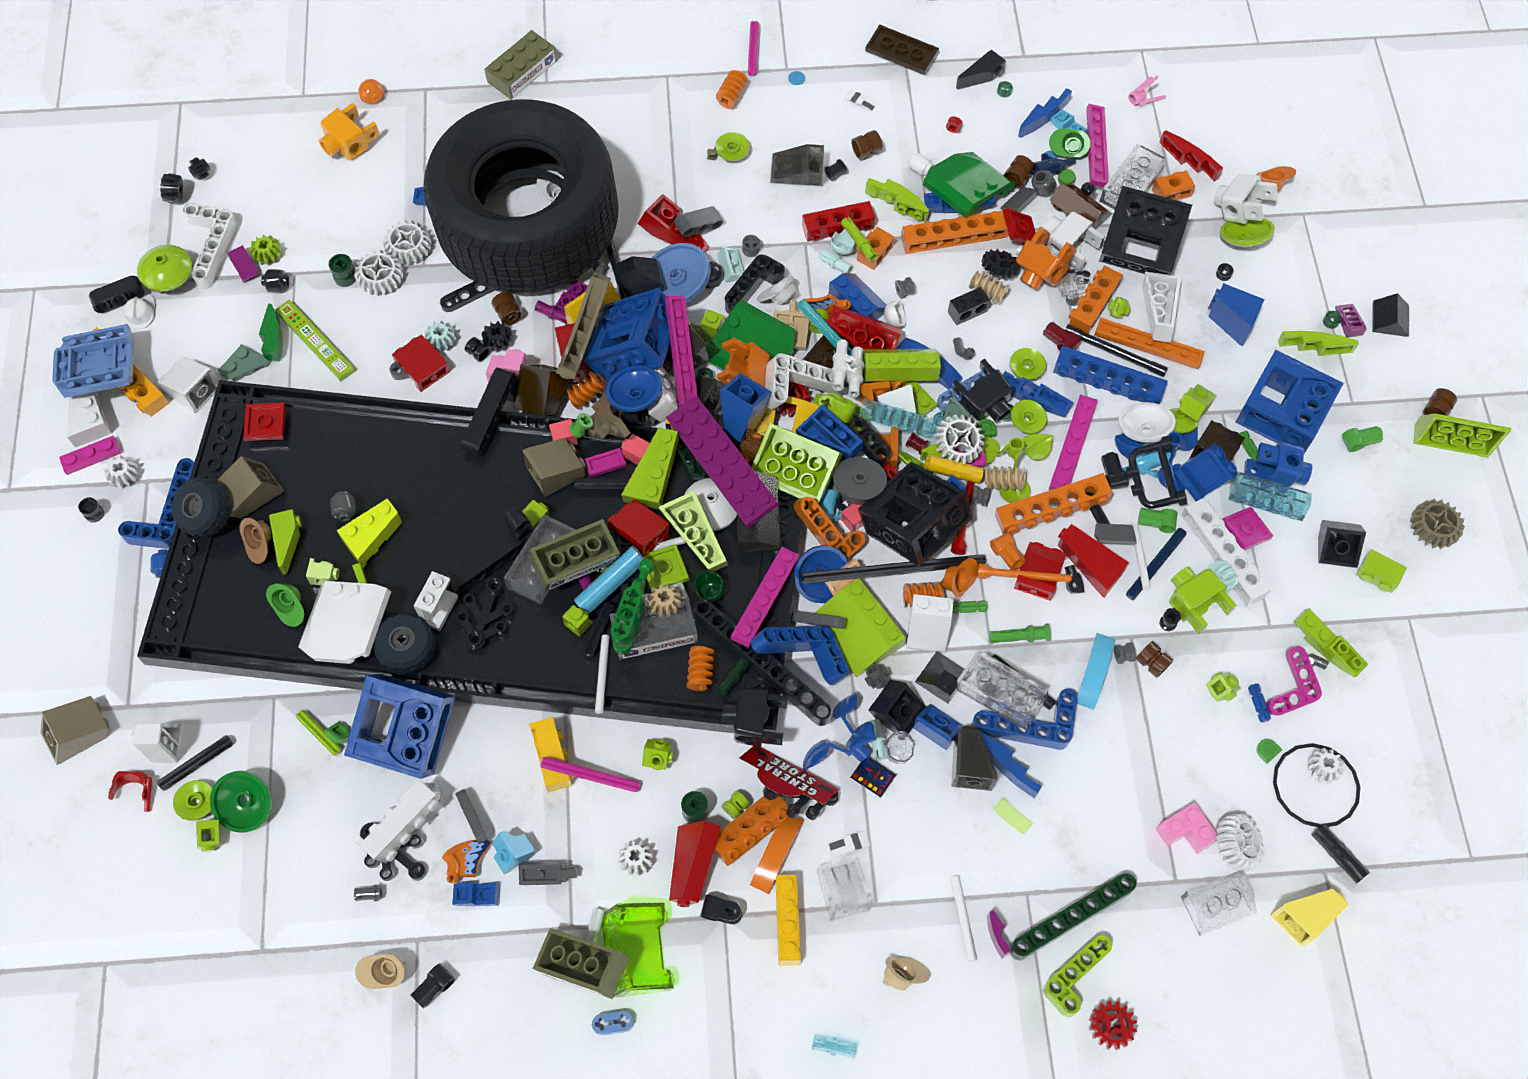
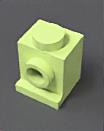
M310 558L306 578L313 585H322L325 581L335 582L339 578V568H334L333 564L326 561L316 563L315 559Z

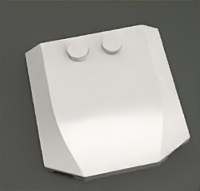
M325 581L320 587L299 648L315 661L349 664L355 662L357 657L369 656L391 591L376 584Z

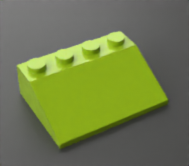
M1434 413L1421 416L1415 423L1413 444L1488 458L1511 432V428Z
M770 423L751 468L763 483L798 498L812 497L819 504L843 453Z
M859 578L842 588L814 613L846 619L845 629H830L834 633L848 668L856 678L865 673L870 666L878 664L904 646L906 637Z

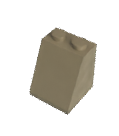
M565 438L522 450L527 470L545 497L573 483L576 478L585 476L584 468H586L583 459L576 456L575 447L572 443L568 444Z
M243 456L217 480L225 487L229 494L231 502L230 517L240 519L284 491L264 463Z
M92 696L42 712L40 733L56 765L106 739L109 723L106 718H102L100 705L98 702H94Z

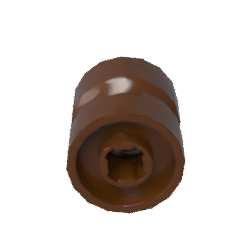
M876 130L869 131L864 136L859 135L851 140L852 149L858 159L868 157L870 153L875 154L883 149L882 140Z
M1017 155L1004 173V176L1015 183L1014 188H1021L1034 170V163L1024 155Z
M501 292L492 299L491 304L498 314L501 323L505 322L507 326H511L522 319L523 312L519 305H516L517 302L511 292Z
M1436 389L1425 406L1423 414L1435 413L1449 416L1457 402V396L1448 389Z
M1151 641L1136 657V660L1142 666H1148V671L1155 678H1158L1174 661L1166 652L1161 653V648L1154 641Z

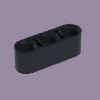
M131 275L94 289L89 293V299L95 312L104 313L125 305L136 296L142 298L145 291L139 278Z
M853 418L850 421L849 429L863 440V453L868 459L877 462L881 467H885L889 461L890 449L863 418ZM854 427H860L861 430H855ZM870 440L873 444H867L865 441ZM883 454L885 457L879 458L877 455Z

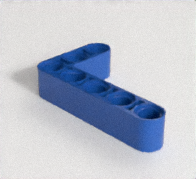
M183 458L178 461L159 524L125 521L119 525L118 533L127 544L169 549L176 526L175 521L170 522L174 519L172 515V501L179 487L190 479L194 465L193 460Z
M827 626L764 628L751 639L753 650L760 654L812 651L824 680L830 685H836L849 674V668L834 633Z
M1064 689L1060 692L1055 704L1053 724L979 711L973 718L971 728L975 733L979 730L990 737L1063 750L1072 739L1077 695L1071 689ZM1062 698H1068L1071 703H1065ZM1059 717H1066L1068 722L1061 721ZM977 720H984L986 725H979ZM997 724H1004L1006 729H999ZM1017 728H1024L1026 733H1019ZM1037 731L1044 732L1046 737H1040ZM1057 735L1064 736L1066 741H1060Z

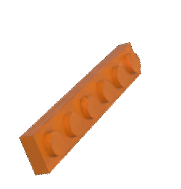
M1101 317L1094 336L1199 369L1205 352L1172 340L1171 342L1152 340L1150 333Z

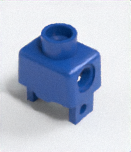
M1279 441L1276 446L1261 442L1258 447L1257 461L1246 459L1243 477L1261 481L1260 488L1285 493L1294 483L1302 485L1308 483L1312 474V464L1304 462V449L1302 447Z

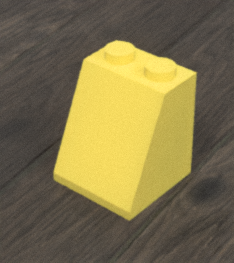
M1330 889L1285 903L1270 916L1303 947L1313 941L1349 904L1341 893Z

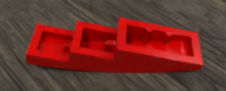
M1167 130L1163 131L1159 143L1181 165L1187 162L1197 173L1204 171L1214 182L1220 178L1223 167L1210 155L1184 138Z

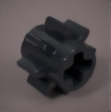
M195 157L189 161L191 165L188 167V170L195 179L197 177L204 179L209 176L207 171L210 170V167L205 159L199 160L198 157Z

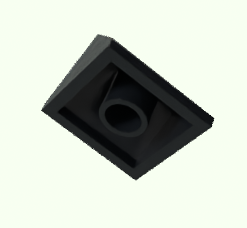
M1398 293L1373 300L1372 332L1409 337V304Z

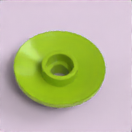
M729 132L717 139L715 148L721 158L728 161H737L748 154L750 145L744 135Z
M1032 348L1018 349L1012 354L1009 362L1013 374L1021 379L1023 377L1028 380L1037 379L1042 376L1046 369L1044 356Z
M1021 400L1012 408L1011 421L1019 431L1026 434H1035L1045 427L1047 415L1039 403L1033 400Z
M1179 408L1170 409L1176 420L1173 432L1188 433L1198 427L1199 420L1192 419L1179 411Z
M899 451L898 455L905 465L913 462L925 469L923 462L908 453Z
M193 780L183 784L173 798V808L176 814L187 821H197L206 817L211 812L210 794L212 787L200 780ZM200 800L198 805H193L194 801Z

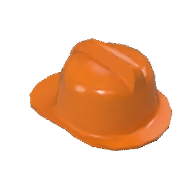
M1279 166L1259 172L1256 175L1261 176L1262 182L1277 183V191L1282 189L1285 180L1296 175V170L1288 166Z
M968 558L959 566L947 568L940 585L953 592L955 597H961L973 585L978 576L977 561L973 558Z

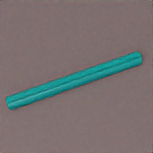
M802 299L797 304V307L836 348L837 342L843 339L805 299ZM848 346L847 355L852 357V349Z

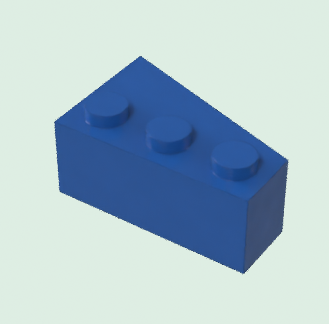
M823 404L796 429V434L843 453L841 458L845 460L856 457L864 449L863 440Z

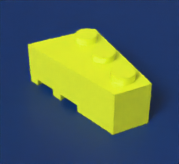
M386 499L338 529L337 532L357 562L364 568L368 559L377 553L380 545L389 539L402 521L396 509Z

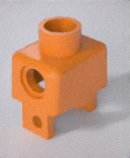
M1041 226L1031 241L1026 240L1016 258V262L1025 269L1020 280L1036 290L1039 289L1043 281L1052 286L1057 285L1070 268L1067 264L1077 250L1073 245L1066 242L1058 256H1054L1049 248L1044 245L1050 233Z
M735 337L723 342L721 348L731 353L730 360L725 367V371L718 373L716 379L728 384L738 374L742 373L765 388L766 366L769 362V354L753 342L745 344Z

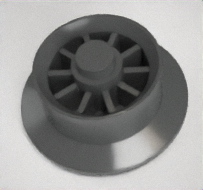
M852 457L838 464L833 474V482L846 501L862 505L867 500L875 498L883 492L887 477L884 469L877 462L864 457Z

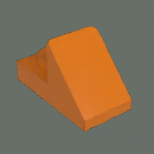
M890 382L860 384V394L854 399L870 410H873L874 398L878 399L879 395L890 392Z

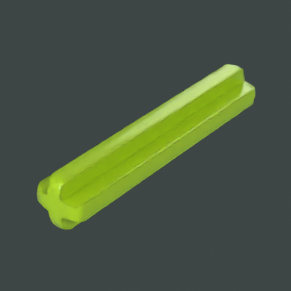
M301 710L296 714V718L333 756H337L342 751L339 744L332 742L324 735L325 730L305 710Z

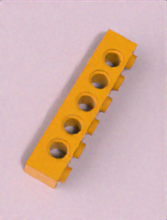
M134 364L133 382L130 385L117 387L120 391L124 389L126 391L124 394L131 402L135 400L137 408L142 413L146 412L150 417L169 404L165 396Z

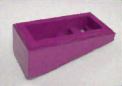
M1353 303L1335 306L1345 337L1361 336L1367 330L1366 325Z

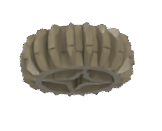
M1434 498L1431 501L1426 500L1419 504L1413 511L1410 522L1413 523L1411 529L1415 530L1413 535H1419L1418 541L1424 540L1425 546L1431 544L1432 548L1438 546L1442 549L1445 546L1448 548L1452 544L1457 543L1463 535L1464 519L1459 518L1461 512H1456V507H1450V502L1444 504L1442 499L1437 502Z

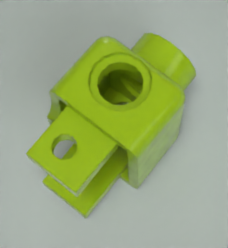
M1188 566L1171 579L1176 589L1170 597L1169 603L1172 608L1180 612L1182 622L1188 621L1198 634L1203 632L1208 625L1202 615L1208 611L1209 606L1216 602L1227 616L1237 606L1225 592L1228 587L1211 569H1205L1196 575Z

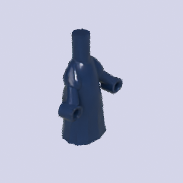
M1043 153L1041 154V161L1033 162L1034 170L1032 175L1040 170H1048L1055 174L1058 171L1064 170L1067 166L1075 164L1076 159L1072 157L1062 160L1052 158L1048 154Z

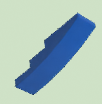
M1066 88L1059 98L1051 96L1044 107L1037 104L1020 125L1018 137L1022 138L1047 124L1053 115L1069 103L1072 90Z
M1007 371L1003 373V376L1012 387L1011 397L1020 401L1033 400L1039 403L1046 412L1061 417L1066 416L1073 403L1071 400L1042 383L1038 386L1024 377L1020 380Z
M978 730L974 740L985 756L1014 785L1035 799L1042 786L1024 776L1027 768L1011 759L1014 751Z

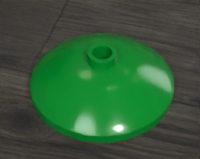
M233 771L222 776L213 786L210 794V807L215 819H219V823L224 828L233 832L245 833L255 830L267 820L271 812L272 798L268 786L260 777L248 771ZM244 795L249 797V801L244 799Z

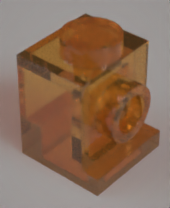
M749 429L746 431V440H742L739 449L745 460L753 463L764 436Z

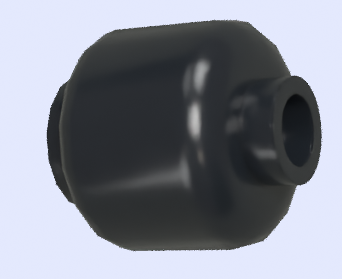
M268 269L265 275L261 277V284L265 286L268 292L283 293L286 288H289V275L284 270Z

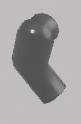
M960 337L953 339L956 354L966 360L972 359L975 355V350L970 347L964 348Z
M1315 654L1308 655L1312 667L1317 666L1324 670L1327 668L1328 660Z

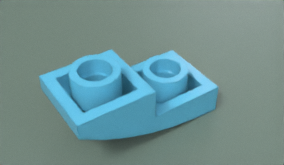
M1063 109L1050 118V121L1057 129L1081 130L1087 134V128L1076 123L1074 116Z

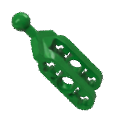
M650 559L640 561L638 565L639 577L633 580L630 587L625 589L611 627L613 647L616 653L620 655L627 654L632 649L644 613L645 581L647 575L654 570V563ZM626 642V645H624L622 648H619L618 643L622 644Z

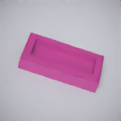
M620 448L584 459L590 478L626 467V462Z

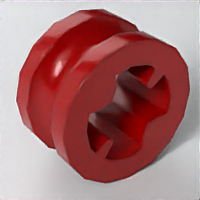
M951 116L946 123V129L949 132L958 133L963 122L960 118Z

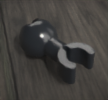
M1085 182L1081 186V192L1088 196L1094 195L1097 190L1094 185H1090V182Z

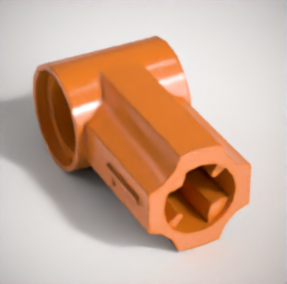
M1008 532L990 540V547L996 556L1000 555L1010 570H1017L1025 563L1024 557L1015 547L1014 540Z

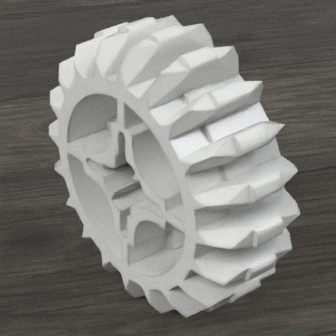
M405 220L401 224L398 221L397 226L392 225V229H387V234H384L383 240L384 251H388L390 255L393 254L394 258H398L401 265L405 262L410 265V262L417 263L418 259L423 261V256L428 255L432 241L425 226H421L419 222L415 224L413 220L410 223Z
M373 250V254L366 253V257H361V261H358L356 264L357 267H355L354 271L357 284L364 292L367 291L370 295L373 292L377 296L380 292L385 295L386 291L392 292V288L397 289V284H401L403 267L400 260L394 258L393 254L390 255L388 251L383 253L380 250L379 253H376Z
M957 414L953 415L952 418L948 416L935 429L937 433L934 434V438L937 440L934 442V445L939 446L936 452L941 451L943 453L941 457L944 458L946 456L948 460L953 459L957 463L959 461L963 464L966 461L971 463L973 459L978 457V453H981L983 450L981 446L985 442L981 439L984 438V435L979 434L982 428H976L977 422L971 423V417L965 420L964 415H961L959 418ZM953 427H960L964 429V431H959L958 429ZM946 434H947V437H948L949 440H950V444H949V445H948V443H947V441H946ZM963 435L961 441L955 445L954 443L957 441L958 437L960 438ZM968 435H970L972 446L970 445L971 443L968 440ZM953 449H959L962 452L964 451L965 453H959L954 451Z
M1233 814L1223 818L1222 822H1219V828L1216 829L1218 836H1216L1218 840L1217 846L1220 848L1219 854L1223 855V861L1227 862L1228 867L1238 871H1248L1258 867V863H1261V857L1264 856L1262 852L1264 846L1261 842L1263 839L1259 835L1260 831L1257 830V824H1253L1252 818L1241 814Z

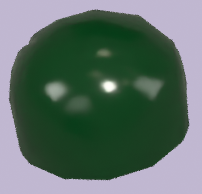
M712 570L700 573L693 583L697 597L710 602L720 599L725 590L721 576Z

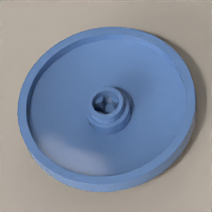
M677 243L661 249L652 256V258H656L658 261L664 288L661 290L666 296H685L687 304L700 295L706 287L710 278L711 267L707 256L699 247L689 243Z

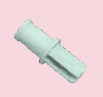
M822 250L818 256L820 260L831 265L832 269L836 268L843 273H850L852 270V264L840 259V256H835L826 250Z
M874 719L870 722L874 726L877 740L870 743H872L873 760L880 761V758L882 760L886 759L884 749L885 738L882 735L881 721Z

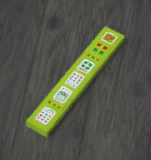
M290 300L274 309L278 316L340 382L355 372L354 367Z

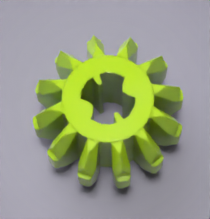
M263 234L262 238L256 237V241H251L252 246L249 248L252 258L258 261L260 265L264 262L268 265L271 261L275 263V258H280V244L271 235L266 237Z

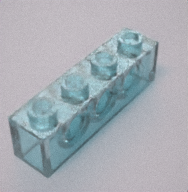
M864 397L858 417L931 438L936 423L935 418Z
M1237 471L1238 474L1233 479L1229 488V500L1289 517L1290 519L1303 521L1311 506L1312 493Z

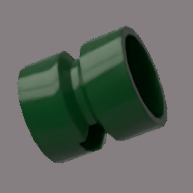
M336 254L330 258L328 266L335 283L341 287H348L354 284L356 281L355 269L351 258L346 254Z
M690 791L685 794L681 801L684 820L689 824L705 821L709 813L708 801L705 795L698 791Z

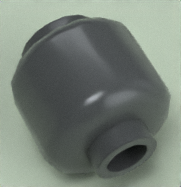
M1040 170L1033 175L1031 183L1033 188L1037 190L1038 195L1047 196L1055 190L1056 181L1050 171Z
M345 491L336 493L330 500L332 517L339 519L341 522H346L353 518L357 513L355 497Z

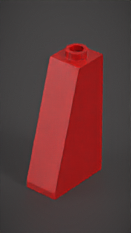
M1073 524L1067 529L1063 528L1058 535V538H1060L1058 547L1066 553V556L1097 592L1105 598L1125 572L1129 562Z
M700 821L678 826L669 901L676 902L677 906L690 907V904L699 903L720 832V825L708 821Z

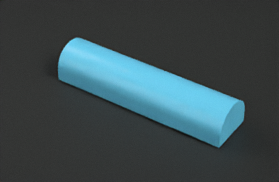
M631 546L582 591L574 601L580 608L590 614L638 569V565L644 557L636 547Z

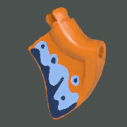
M831 294L820 298H805L814 309L826 310L829 316L834 305L844 309H849L851 306L849 300H838Z
M470 840L448 849L442 856V859L448 866L447 882L455 884L458 882L459 877H477L479 863L490 849L491 841L486 840L478 844L477 840Z

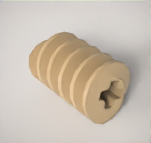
M977 271L973 275L968 287L970 289L982 287L988 298L992 299L993 303L998 302V305H1000L1008 293L1009 285L1003 288V281L996 284L997 278L991 281V274L984 277L986 271H982L980 274Z
M986 466L985 484L987 488H990L989 490L994 487L996 490H1000L1001 487L1003 490L1008 488L1015 490L1016 487L1020 491L1023 490L1026 481L1025 468L1020 472L1019 467H1016L1015 471L1012 472V468L1009 466L1007 472H1005L1004 466H1001L1000 471H997L996 466L993 467L992 471H990L989 466Z

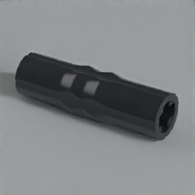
M1325 824L1311 835L1356 884L1370 873L1355 857L1353 852Z

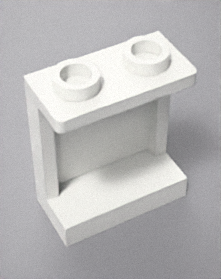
M432 571L414 604V608L418 616L424 619L430 628L441 631L458 596L446 590L450 583V578Z

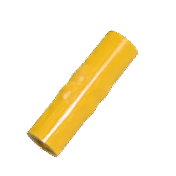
M929 454L925 461V470L946 476L954 475L958 479L980 483L983 477V468L963 464L960 461L957 463L953 459L948 460Z

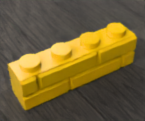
M777 875L775 887L779 966L800 965L797 875Z

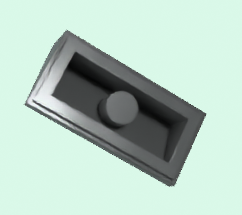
M1022 187L1000 209L1010 208L1021 212L1036 198L1037 190Z
M1100 523L1095 525L1094 537L1101 544H1137L1132 525Z

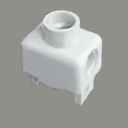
M1238 174L1229 186H1218L1214 202L1215 205L1222 206L1223 217L1227 221L1246 224L1249 219L1262 221L1264 214L1263 205L1260 203L1262 199L1277 200V183L1262 182L1261 176Z
M1070 212L1063 221L1056 216H1052L1044 227L1050 233L1047 247L1054 256H1058L1066 242L1077 249L1068 264L1079 271L1083 268L1086 258L1080 254L1081 246L1087 241L1097 249H1100L1105 235L1092 228V221L1076 212Z

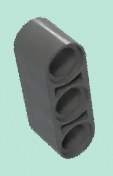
M714 206L681 214L674 220L675 226L684 238L715 230L724 222Z

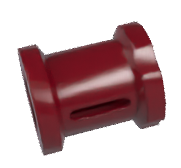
M913 432L905 446L915 449L921 455V451L929 446L930 441L921 439L916 436L917 433Z

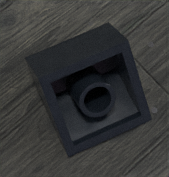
M1322 520L1318 536V562L1358 568L1366 536L1364 528L1359 524Z
M890 679L868 711L875 719L881 721V725L901 738L906 739L914 726L915 719L926 706L905 682Z

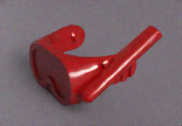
M140 771L116 772L108 792V799L113 800L116 791L121 786L128 783H139L143 785L142 800H144V812H150L152 777Z

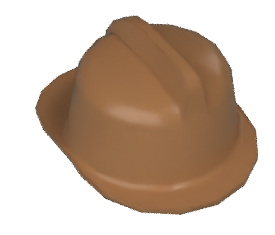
M245 518L240 523V533L247 555L252 562L256 564L262 563L267 557V546L272 538L271 529L263 520L256 521L252 518Z

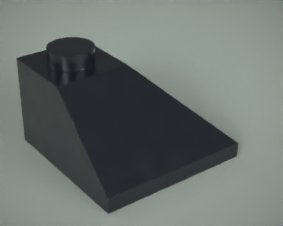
M632 256L617 263L619 276L629 297L656 288H664L656 258Z
M936 651L915 683L949 704L970 672Z

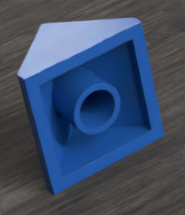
M929 704L915 719L913 729L947 751L964 725L932 704Z

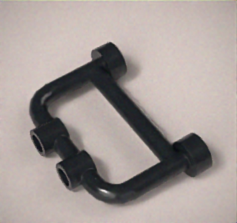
M1170 435L1163 436L1162 441L1133 449L1128 457L1129 467H1126V473L1128 478H1133L1134 485H1131L1133 496H1138L1140 503L1149 509L1179 503L1180 506L1188 504L1185 490L1176 491L1166 451L1173 450ZM1157 450L1170 497L1148 501L1145 496L1136 457L1140 454Z

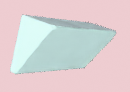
M722 247L717 257L723 269L724 281L726 283L737 281L744 272L738 249Z

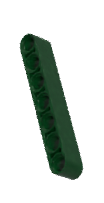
M1128 873L1113 879L1016 938L1010 946V955L1015 960L1021 961L1129 896L1136 888V879ZM1121 881L1127 882L1129 889H1124L1121 886ZM1103 892H1109L1112 895V900L1106 899ZM1086 902L1093 903L1095 910H1089ZM1068 913H1075L1078 921H1072ZM1051 923L1058 924L1060 932L1053 931ZM1033 934H1040L1043 942H1036ZM1015 945H1023L1025 953L1017 952Z

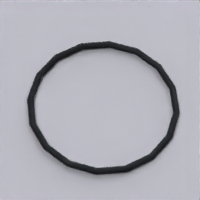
M1314 743L1297 745L1285 752L1276 764L1273 777L1274 790L1277 800L1290 816L1305 825L1320 828L1324 824L1305 821L1291 812L1281 799L1277 786L1278 769L1285 757L1297 749L1315 747L1319 749L1325 748L1329 751L1332 748ZM1333 750L1334 755L1340 754L1337 751ZM1341 754L1340 759L1344 761L1353 774L1357 787L1356 799L1346 816L1336 822L1325 823L1327 827L1338 826L1350 818L1360 800L1361 786L1356 771Z

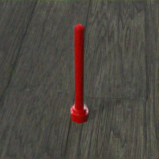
M967 481L965 490L969 506L971 505L975 483ZM967 524L957 533V538L951 544L950 551L955 555H964L966 553L967 545L965 544L964 537Z

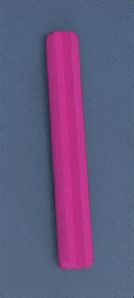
M758 21L750 22L749 76L757 74Z

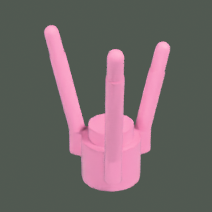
M1150 76L1140 86L1128 94L1129 101L1133 105L1139 104L1141 107L1146 103L1166 98V95L1144 100L1146 97L1144 89L1159 77L1155 76L1153 78Z

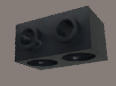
M982 287L976 288L950 300L948 314L957 326L986 313L990 299Z

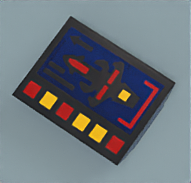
M868 756L860 762L850 778L881 798L893 782L896 774Z

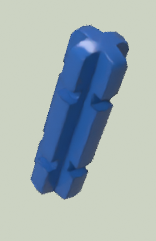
M1252 684L1248 687L1250 695H1253L1251 698L1256 712L1259 713V721L1267 722L1271 719V715L1266 710L1268 707L1263 694L1260 693L1262 691L1259 684Z

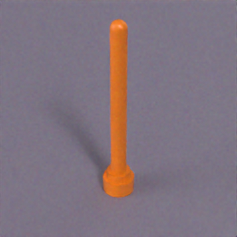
M979 563L978 579H985L990 576L1017 578L1019 574L1034 580L1071 582L1072 580L1071 575L996 569L990 568V566Z

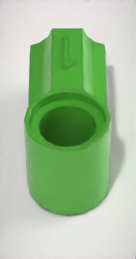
M1378 426L1361 430L1352 428L1345 431L1342 437L1349 452H1356L1365 446L1382 442L1383 431Z
M1141 507L1138 525L1159 528L1164 533H1173L1176 531L1178 512L1168 508L1159 511Z

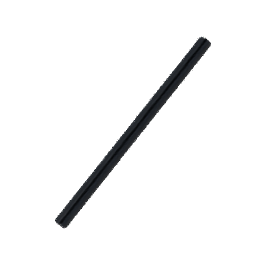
M984 554L929 559L920 567L909 561L802 572L801 582L808 584L944 570L951 566H959L968 558L975 559L979 566V563L985 564L986 558Z

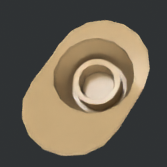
M394 953L370 955L358 962L355 968V975L357 981L368 989L396 987L402 983L405 977L404 967L406 962H403Z
M888 957L885 960L884 985L892 986L902 991L912 984L925 983L929 980L930 974L928 969L915 959Z

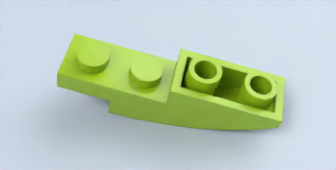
M868 178L865 194L894 204V211L902 215L910 216L918 221H927L929 209L913 192L890 179H887L884 184Z
M1310 608L1305 609L1294 621L1306 635L1304 639L1323 657L1345 673L1355 678L1367 667L1368 663L1341 635L1336 636Z

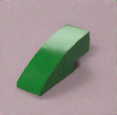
M268 303L259 331V336L263 342L261 352L267 360L280 362L283 347L282 329L272 304Z

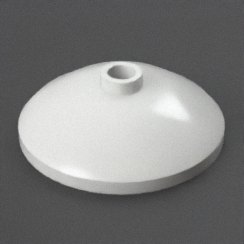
M1141 402L1126 407L1119 415L1118 424L1120 430L1127 437L1138 442L1153 443L1160 441L1163 436L1173 432L1176 420L1173 413L1166 407L1156 403Z
M711 478L695 482L684 494L695 491L713 531L728 527L738 516Z

